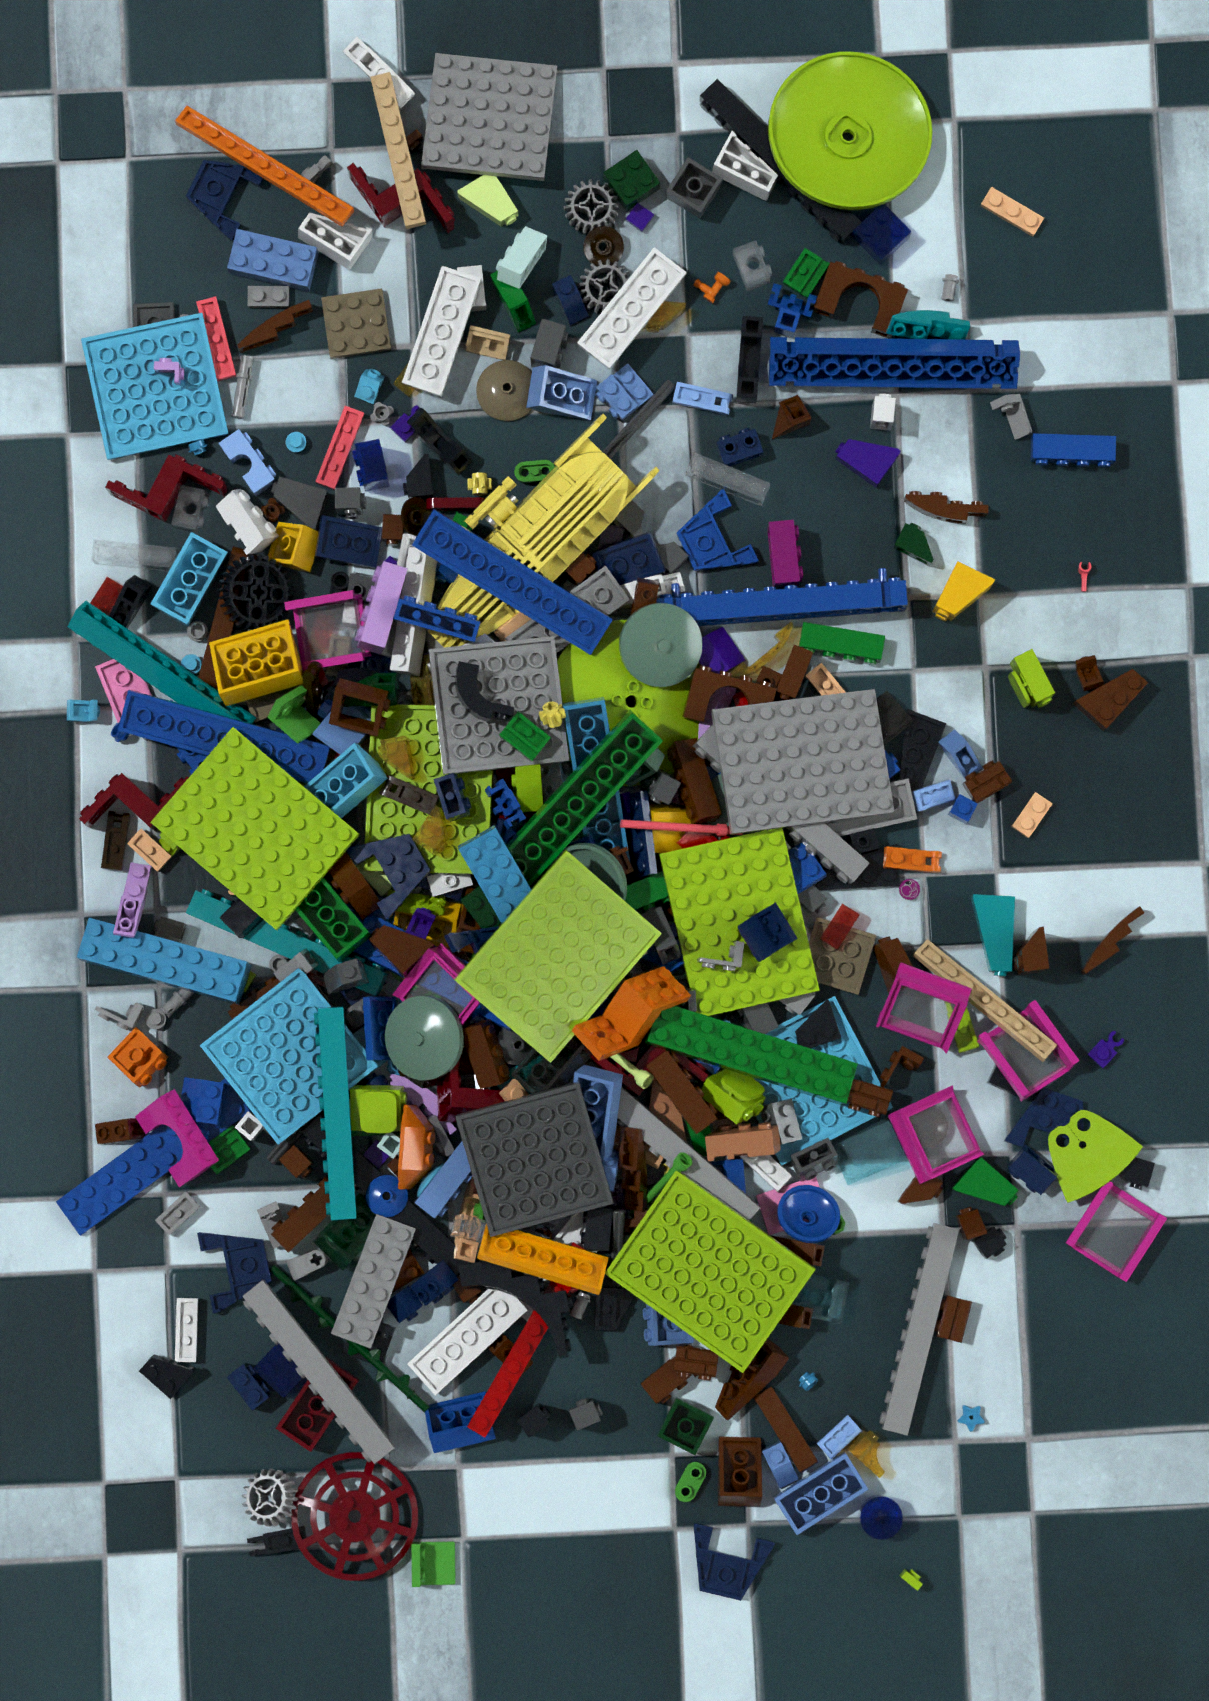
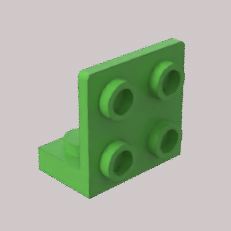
M302 685L278 698L268 715V718L296 743H300L310 737L321 724L301 706L305 701L303 697L307 692Z
M412 1542V1587H421V1585H454L456 1582L455 1542Z

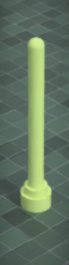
M619 1053L610 1056L634 1076L636 1084L642 1089L650 1086L654 1079L650 1072L639 1070Z

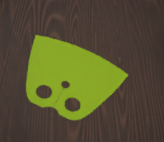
M1087 1110L1078 1111L1071 1116L1070 1122L1067 1125L1058 1126L1048 1136L1051 1159L1055 1172L1058 1173L1057 1179L1067 1203L1080 1199L1111 1181L1129 1165L1143 1148L1142 1145L1127 1133L1099 1115ZM1086 1118L1090 1121L1091 1126L1087 1131H1080L1078 1129L1077 1122L1079 1119ZM1060 1134H1066L1069 1137V1144L1065 1147H1060L1056 1143V1138ZM1081 1141L1086 1142L1084 1149L1079 1147Z

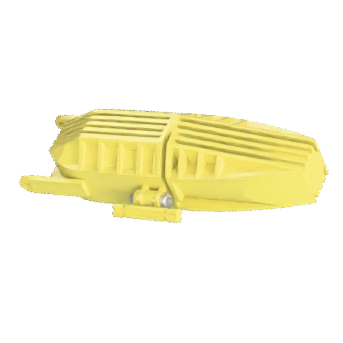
M602 414L554 462L556 467L517 506L515 504L519 500L514 495L510 498L506 497L507 491H511L517 485L507 476L502 482L503 485H499L473 511L474 514H470L464 521L474 529L479 524L478 521L485 518L495 529L484 540L553 582L613 522L619 512L658 474L659 469L654 467L635 485L588 438L607 418ZM459 574L455 581L449 585L436 607L444 610L445 607L457 610L456 614L465 616V613L476 615L477 620L480 621L476 638L483 634L488 635L520 612ZM427 629L443 647L462 646L470 642Z

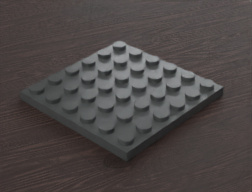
M579 1081L455 1116L490 1237L613 1204Z

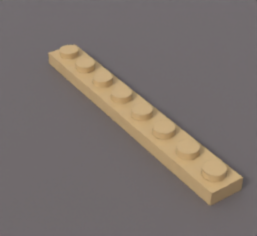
M387 72L371 76V83L405 227L410 229L426 225L391 73Z
M928 939L914 953L913 957L935 975L972 988L968 1002L1042 1062L1057 1047L1056 1043Z

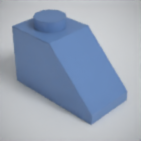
M955 729L939 741L944 753L963 778L974 771L978 772L982 769L967 740Z
M781 1441L761 1450L779 1488L798 1480V1476Z

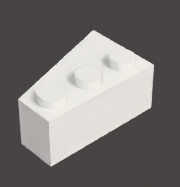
M731 131L712 169V172L723 178V180L767 201L778 177L760 157L758 158L750 150L747 144H743L736 137L733 131Z

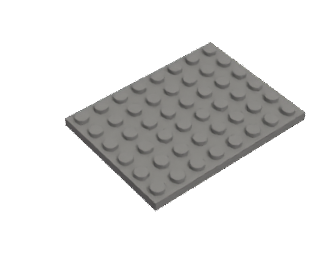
M875 689L720 708L711 711L730 835L894 813Z

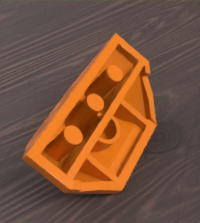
M404 1104L403 1106L404 1113L401 1122L398 1163V1189L401 1190L414 1187L431 1170V1166L434 1163V1155L432 1153L436 1138L434 1127L417 1105Z

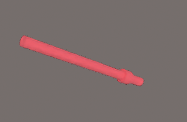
M623 819L620 821L621 828L712 833L717 836L730 835L729 826L720 823L717 825Z

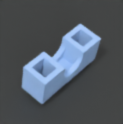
M238 429L219 442V445L232 464L242 458L252 462L250 471L242 477L257 497L274 484L276 473L270 465L267 467L264 465L262 460L265 458L258 448L254 450L250 444L253 441L246 432L242 434Z

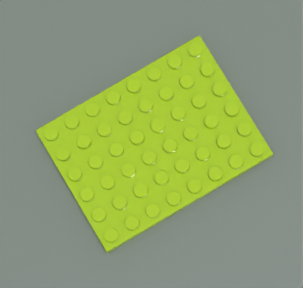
M435 705L389 706L388 712L384 714V717L387 718L385 729H381L377 737L370 735L369 754L379 763L386 776L390 775L438 795L433 779L445 775H443ZM371 706L372 722H375L378 706ZM494 770L456 774L458 777H462L465 789H463L465 797L469 798L472 809H469L470 816L452 822L446 820L440 799L433 816H430L380 795L379 792L386 783L384 781L367 796L365 844L411 834L432 870L430 873L473 875L458 846L491 827L492 796L488 797L485 789L488 786L493 789ZM394 785L391 792L396 793L398 786ZM375 855L364 861L363 871L384 872Z
M234 727L230 729L151 821L156 828L277 931L360 835Z
M783 828L764 830L659 854L690 989L696 992V1013L711 1016L820 991ZM776 902L798 939L777 950L763 961L758 962L751 953L744 938H742L738 925ZM734 941L744 942L741 968H736L735 971L723 970L721 965H715L714 968L702 967V963L697 962L698 958L731 962L732 958H728L730 945H733Z
M565 850L454 980L551 1063L575 1035L572 1032L574 1026L587 1021L662 933Z
M676 1170L605 1274L740 1372L744 1373L816 1268L682 1172Z

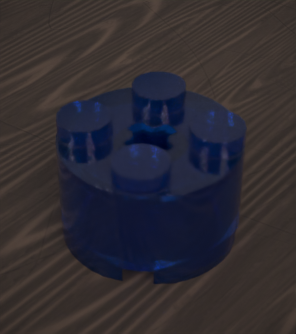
M874 1495L866 1499L859 1511V1522L869 1536L884 1540L893 1537L900 1530L903 1515L899 1505L892 1498L884 1495ZM878 1512H881L883 1515L886 1514L883 1522L875 1520L878 1517Z

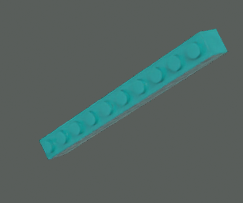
M85 601L76 609L67 626L68 628L86 639L93 646L102 650L110 658L118 661L126 669L141 677L145 682L157 688L161 693L176 701V703L251 724L256 720L255 716L237 704L225 706L216 689L88 601Z
M205 889L202 892L195 890L186 914L236 935L220 919V916L233 902L223 897L219 901L213 898L214 893ZM263 920L243 938L289 959L294 958L299 952L307 948L319 964L314 970L323 974L336 964L353 959H358L363 964L365 963V959L356 955L353 956V959L347 956L339 963L321 940L316 938L315 942L307 939L308 934L297 930L296 934L288 931L290 927L285 924L277 931ZM373 963L372 967L364 964L369 983L355 988L378 997L388 974L383 972L385 968Z
M343 1006L318 1008V1013H314V1024L319 1025V1034H315L316 1046H320L321 1055H316L317 1068L321 1067L322 1076H318V1089H323V1097H319L320 1110H324L325 1117L320 1118L321 1131L326 1133V1139H322V1152H327V1160H323L324 1173H328V1181L324 1182L325 1194H329L330 1202L326 1203V1215H331V1220L356 1219Z

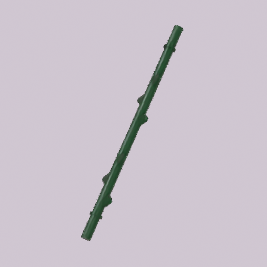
M276 1265L270 1269V1272L285 1287L291 1290L290 1301L292 1303L302 1300L320 1317L318 1322L320 1329L328 1326L334 1327L336 1320L321 1307L323 1300L321 1295L311 1298L293 1281V1278H289ZM346 1340L349 1343L348 1354L350 1356L360 1353L378 1370L376 1376L378 1382L388 1379L424 1413L430 1408L415 1393V1390L408 1387L410 1381L408 1374L398 1377L379 1360L381 1354L379 1348L369 1351L365 1346Z

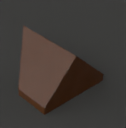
M798 395L779 402L780 407L772 439L810 425L811 416Z

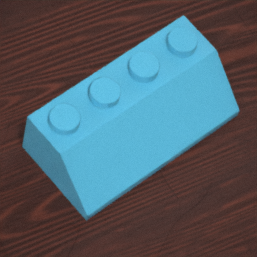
M191 532L153 598L151 605L188 627L229 556L228 552Z
M353 743L304 787L336 815L343 818L388 778L379 763L361 746Z

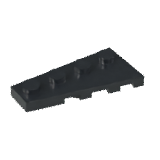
M907 709L899 780L909 778L911 791L922 788L947 723Z

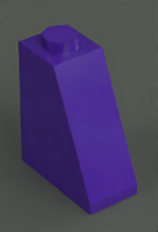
M848 439L846 443L841 442L836 449L837 456L835 460L876 488L900 455L901 450Z

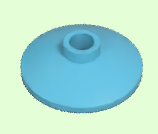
M444 1163L431 1169L421 1179L417 1192L418 1198Z

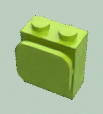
M1033 649L1014 657L1010 662L1013 671L1008 675V679L1021 705L1024 708L1029 705L1032 708L1035 706L1041 708L1049 704L1055 691Z
M725 1069L708 1077L701 1088L705 1095L702 1098L711 1103L712 1106L735 1124L744 1120L748 1121L754 1115L758 1116L764 1108L763 1103L766 1097L762 1094L765 1089L750 1076Z
M354 1085L350 1089L351 1131H365L367 1133L401 1132L402 1115L404 1113L403 1106L407 1104V1092H404V1086Z

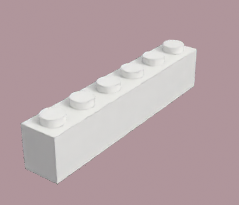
M409 547L406 562V568L408 569L403 583L401 598L404 599V595L417 598V603L424 604L425 601L431 602L437 561L415 547ZM397 620L390 665L391 671L402 675L420 676L427 628Z

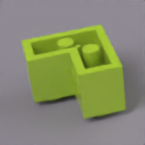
M540 764L516 766L515 774L511 775L513 794L521 806L520 809L522 812L538 811L543 805Z

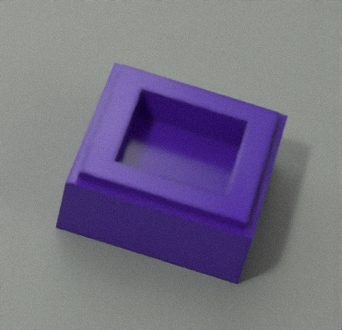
M637 203L626 217V221L643 232L654 217V214Z
M376 1139L363 1156L377 1168H380L390 1156L377 1147L380 1141Z

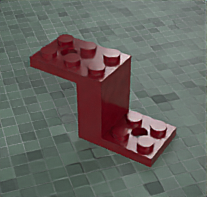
M353 162L347 167L350 180L383 227H386L402 216L395 184L378 195V191L373 183L368 184L367 175L361 166L357 168ZM417 168L414 170L421 202L426 201L447 233L455 229L454 213L448 205H443L441 194L436 188L432 189L431 180L425 172L421 173Z
M177 454L174 457L168 455L147 497L136 489L133 492L126 488L127 485L118 480H115V482L109 480L105 486L111 496L163 522H166L188 479L224 497L228 491L223 477L215 473L209 475L204 471L203 467L197 464L191 466L186 462L185 458Z
M123 773L120 775L116 774L109 781L110 786L105 791L103 789L99 791L94 797L96 801L91 806L87 805L80 812L82 816L79 820L91 828L119 798L152 830L156 831L158 828L151 821L189 777L186 776L185 779L181 777L175 783V789L171 794L166 793L159 801L161 804L157 806Z
M649 1045L635 1062L634 1066L639 1070H647L649 1072L645 1065L665 1050ZM591 1052L587 1056L600 1069L623 1074L622 1086L635 1097L639 1096L644 1090L636 1084L632 1074L629 1072L624 1074L626 1070L618 1063L612 1064L608 1061V1058L598 1061ZM674 1053L679 1060L677 1065L682 1070L685 1068L697 1082H704L708 1077V1074L705 1073L707 1069L698 1062L692 1063L688 1060L689 1057Z
M459 1059L450 1072L436 1078L438 1120L457 1122L455 1117L457 1114L505 1102L499 1094L501 1090L460 1088L461 1076L458 1075Z

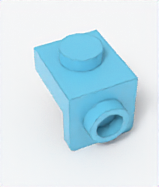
M366 369L361 375L354 397L374 404L385 376L375 369Z
M67 700V721H96L100 715V706L97 705L98 701Z

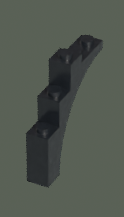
M486 1261L459 1265L461 1285L464 1289L485 1288L498 1290L513 1295L527 1303L547 1324L554 1338L559 1358L569 1357L568 1352L572 1351L570 1339L565 1337L568 1324L567 1319L562 1318V1315L570 1314V1308H573L572 1296H568L566 1290L542 1294L541 1292L545 1291L543 1278L539 1279V1277L533 1275L513 1278V1275L517 1274L516 1270Z

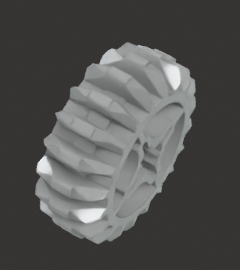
M589 179L588 185L581 181V188L574 185L573 189L575 192L568 191V195L571 198H565V203L568 204L564 206V211L568 212L565 214L566 219H571L569 221L570 226L576 224V231H579L582 227L583 234L585 235L587 230L591 231L600 226L610 227L607 222L615 223L613 217H618L616 210L619 209V204L614 202L618 200V197L612 196L614 193L613 189L606 191L608 184L605 183L600 187V181L597 180L596 185H592V179ZM588 193V198L584 202L575 204L582 195ZM594 193L601 195L607 203L596 200ZM590 199H592V204L594 206L592 216L591 211L589 209ZM604 210H608L606 215L602 219L595 221V217L598 213H603ZM576 212L586 214L589 222L581 219Z
M609 259L606 260V265H603L602 261L599 260L598 267L592 263V271L585 268L584 272L587 276H580V280L583 282L579 283L578 287L583 289L579 291L581 296H585L582 299L583 303L589 302L587 306L589 310L595 306L594 313L596 314L599 312V309L603 311L610 303L605 302L606 298L615 296L620 290L613 283L614 276L616 275L623 285L630 276L629 271L624 272V265L619 269L617 268V261L611 266ZM601 273H608L603 279H593ZM609 282L610 290L608 289V291H605L603 294L602 285L605 286V284H608ZM589 285H593L600 292L598 300L590 293Z
M263 1469L261 1473L254 1474V1479H248L250 1486L243 1487L247 1494L242 1495V1498H246V1502L242 1505L248 1507L245 1513L251 1514L250 1519L252 1521L257 1520L258 1525L264 1524L266 1527H270L271 1525L278 1526L279 1521L281 1523L286 1522L285 1516H292L290 1509H296L293 1501L299 1499L293 1496L298 1490L292 1488L295 1482L288 1481L289 1475H283L281 1470L269 1469L267 1471ZM273 1480L276 1482L273 1486L271 1485L269 1488L263 1487V1485L268 1481ZM271 1507L278 1509L276 1512H274V1513L271 1514V1515H266V1514L264 1513L266 1510H269Z

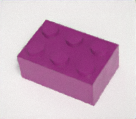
M794 520L769 522L767 534L773 587L779 590L784 589V586L797 585L798 588L799 582H802L803 579L802 566H798L801 558L800 546H796V541L799 538L798 525H794Z

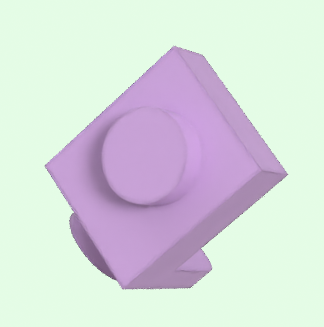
M159 358V361H154L155 372L175 373L174 383L176 385H180L181 380H184V368H181L179 362H172L170 358Z

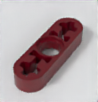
M486 498L426 499V510L474 511Z

